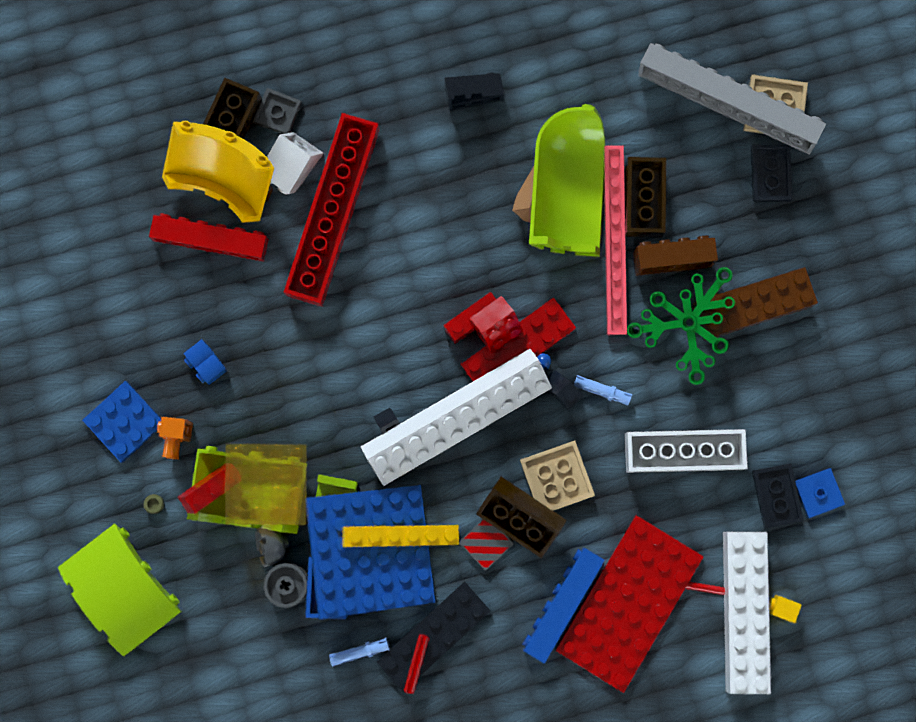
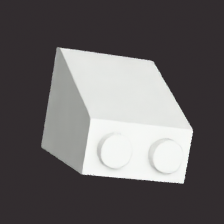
M293 132L280 134L267 156L275 167L270 184L276 185L283 194L295 193L322 157L323 152Z

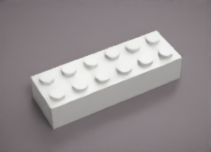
M745 429L625 433L626 473L747 469Z

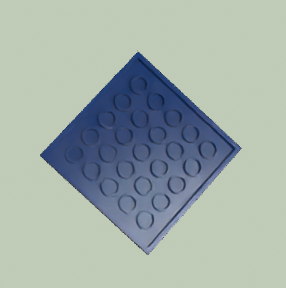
M421 485L305 498L319 619L435 603L428 546L343 547L342 527L426 526Z

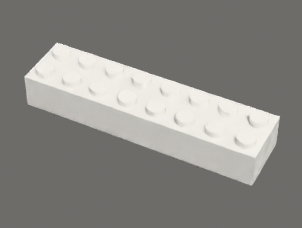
M723 532L726 692L730 694H771L767 532Z

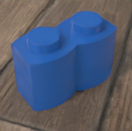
M203 339L184 353L186 356L184 361L191 369L194 367L197 370L196 376L202 383L206 382L210 385L228 371Z

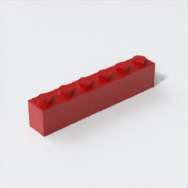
M162 213L160 216L153 215L149 238L152 241L264 262L268 238L263 232L253 231V233L245 232V229L235 227L234 230L227 229V226L222 224L211 226L208 225V222L200 220L195 223L190 222V219L184 217L173 219L170 215Z

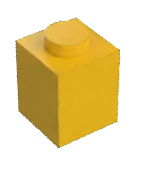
M774 595V598H771L769 601V614L795 623L802 604Z

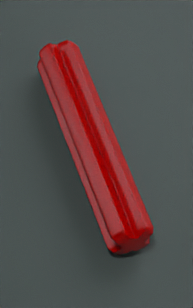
M420 634L417 640L404 687V692L414 694L429 641V637Z

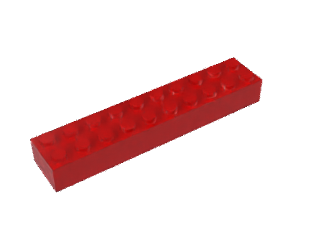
M345 113L341 114L284 289V294L287 297L323 307L380 131L378 123Z

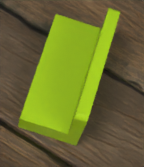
M318 474L316 497L357 492L358 482Z

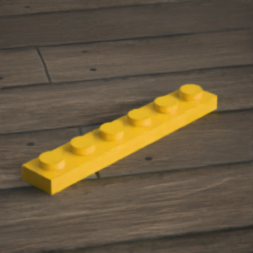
M458 525L342 527L343 547L459 545Z

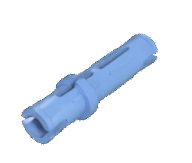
M577 375L574 383L575 387L608 398V401L614 400L628 406L631 400V393L616 389L615 386H606Z
M384 638L371 643L368 641L364 645L329 654L331 665L334 667L367 656L370 658L373 657V654L390 650L388 640Z

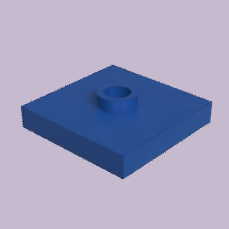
M831 468L795 481L798 496L807 518L845 505Z

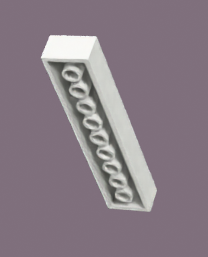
M529 349L364 444L361 448L381 483L385 486L550 390L552 387L539 359Z

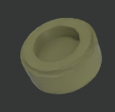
M156 494L149 495L144 500V508L151 514L160 513L165 505L163 498Z

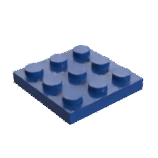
M125 381L82 421L111 453L123 463L157 432V425L161 418L137 391Z

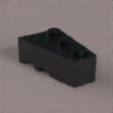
M490 72L482 75L444 78L449 111L504 101L505 94L500 73Z

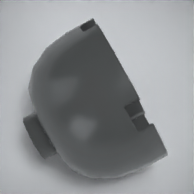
M262 527L257 528V531H255L257 551H260L262 557H259L262 566L268 567L277 564L284 558L285 548L289 547L287 537H283L279 531L262 529Z

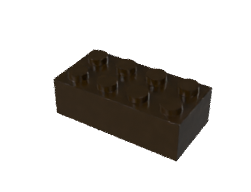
M224 78L203 124L233 132L236 136L244 139L259 108L262 97L258 91Z
M628 157L625 163V237L662 238L666 232V158Z
M502 476L476 513L483 520L540 558L546 553L567 521Z

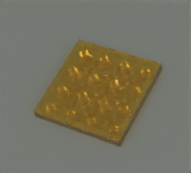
M226 444L225 524L306 525L307 444Z

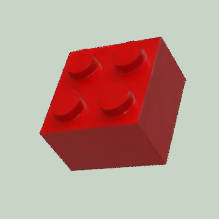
M502 296L470 318L479 338L492 353L523 331L514 310Z

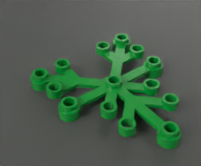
M722 267L717 271V280L705 296L702 286L704 277L701 274H694L691 281L694 284L697 302L693 312L690 300L692 292L690 290L684 289L680 292L684 313L668 302L664 293L654 292L650 296L651 304L655 307H663L679 320L663 322L654 315L652 310L645 309L642 311L641 317L652 324L641 325L640 323H631L627 327V333L632 338H638L643 333L653 332L651 336L645 339L646 346L650 348L657 345L658 338L664 330L682 328L686 331L689 349L682 359L676 362V368L680 371L686 370L691 360L692 371L689 373V381L694 385H699L705 380V373L700 370L699 359L703 361L706 367H712L716 363L713 356L707 355L697 348L695 332L710 342L713 350L718 354L725 353L729 348V343L726 339L715 337L701 326L702 324L709 323L720 324L723 322V315L721 313H714L710 316L699 317L704 310L723 307L730 309L735 306V299L732 297L711 301L722 285L730 282L733 278L732 270L727 267ZM725 271L729 274L727 279L722 278V273ZM696 276L701 277L700 283H695L694 278ZM687 291L689 298L684 299L683 293ZM657 296L662 297L661 303L656 302ZM727 299H731L733 301V304L731 306L726 305ZM646 311H649L651 314L648 319L644 316ZM715 315H720L721 320L719 322L714 321ZM688 319L693 320L692 326L687 325ZM634 327L639 328L638 334L633 332ZM650 338H653L655 341L652 346L648 343ZM719 342L724 343V349L721 350L718 348ZM708 357L712 358L713 363L711 365H708L706 363V359ZM681 361L685 363V368L683 369L679 367ZM696 373H699L701 375L700 380H696L694 378V375Z

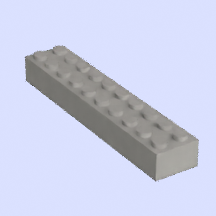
M650 43L640 63L639 76L744 125L746 124L759 130V132L809 155L826 126V123L819 117L808 116L803 110L799 108L793 109L782 100L776 101L771 99L768 94L764 92L758 93L752 90V87L749 85H741L729 76H721L717 74L716 70L712 68L706 69L695 60L684 59L677 52L671 53L660 44L654 45Z

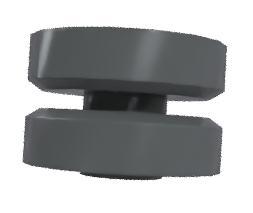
M283 563L275 566L268 572L264 580L266 597L278 607L287 608L299 604L307 596L308 574L301 566L293 563ZM290 581L291 586H289V589H287L285 587V582Z

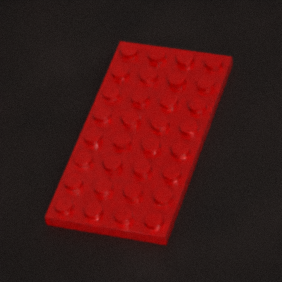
M635 515L555 650L624 693L704 556Z

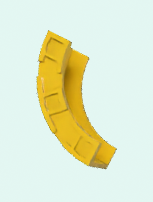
M182 121L173 122L162 178L168 189L189 191L199 189L205 191V195L218 201L224 200L227 202L229 208L240 218L242 223L256 222L261 219L275 167L259 149L236 136L233 132L204 124Z

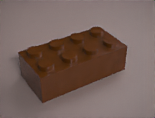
M708 235L697 237L696 240H690V238L686 237L678 239L677 242H671V240H661L658 244L642 242L633 253L635 275L711 268L718 261L715 238H709Z

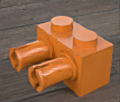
M161 418L157 425V432L159 437L165 440L162 457L179 460L180 443L191 441L193 422L186 419Z

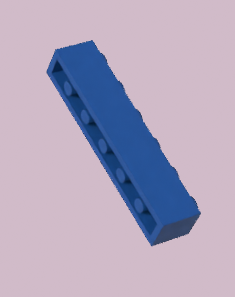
M586 548L576 551L572 558L575 562L572 567L568 566L562 576L565 579L562 584L558 583L552 592L555 596L551 602L549 600L546 602L542 609L545 613L541 619L539 617L536 619L532 626L535 630L531 636L527 635L522 643L525 646L523 651L542 663L546 662L605 561Z

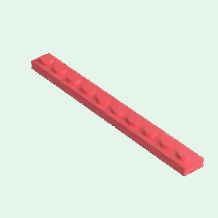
M604 146L607 335H627L624 146Z

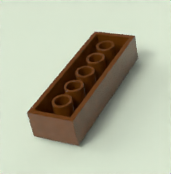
M804 267L717 294L711 301L732 297L735 299V306L730 309L723 307L704 310L699 317L721 313L724 317L722 323L701 325L715 337H719L811 308L818 304ZM731 299L726 300L727 306H731L733 304V301ZM696 301L692 304L693 310H694V309L696 308V306H697V302H696ZM720 315L714 316L715 322H719L721 320Z

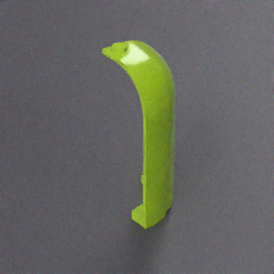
M584 104L582 107L567 108L557 112L544 123L537 136L529 244L538 249L548 247L550 252L564 254L565 251L575 252L576 256L600 257L604 193V146L606 144L602 118L592 105Z

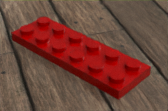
M554 297L519 322L523 331L517 337L512 338L493 353L485 346L461 363L462 368L472 381L479 379L529 349L537 357L576 329Z

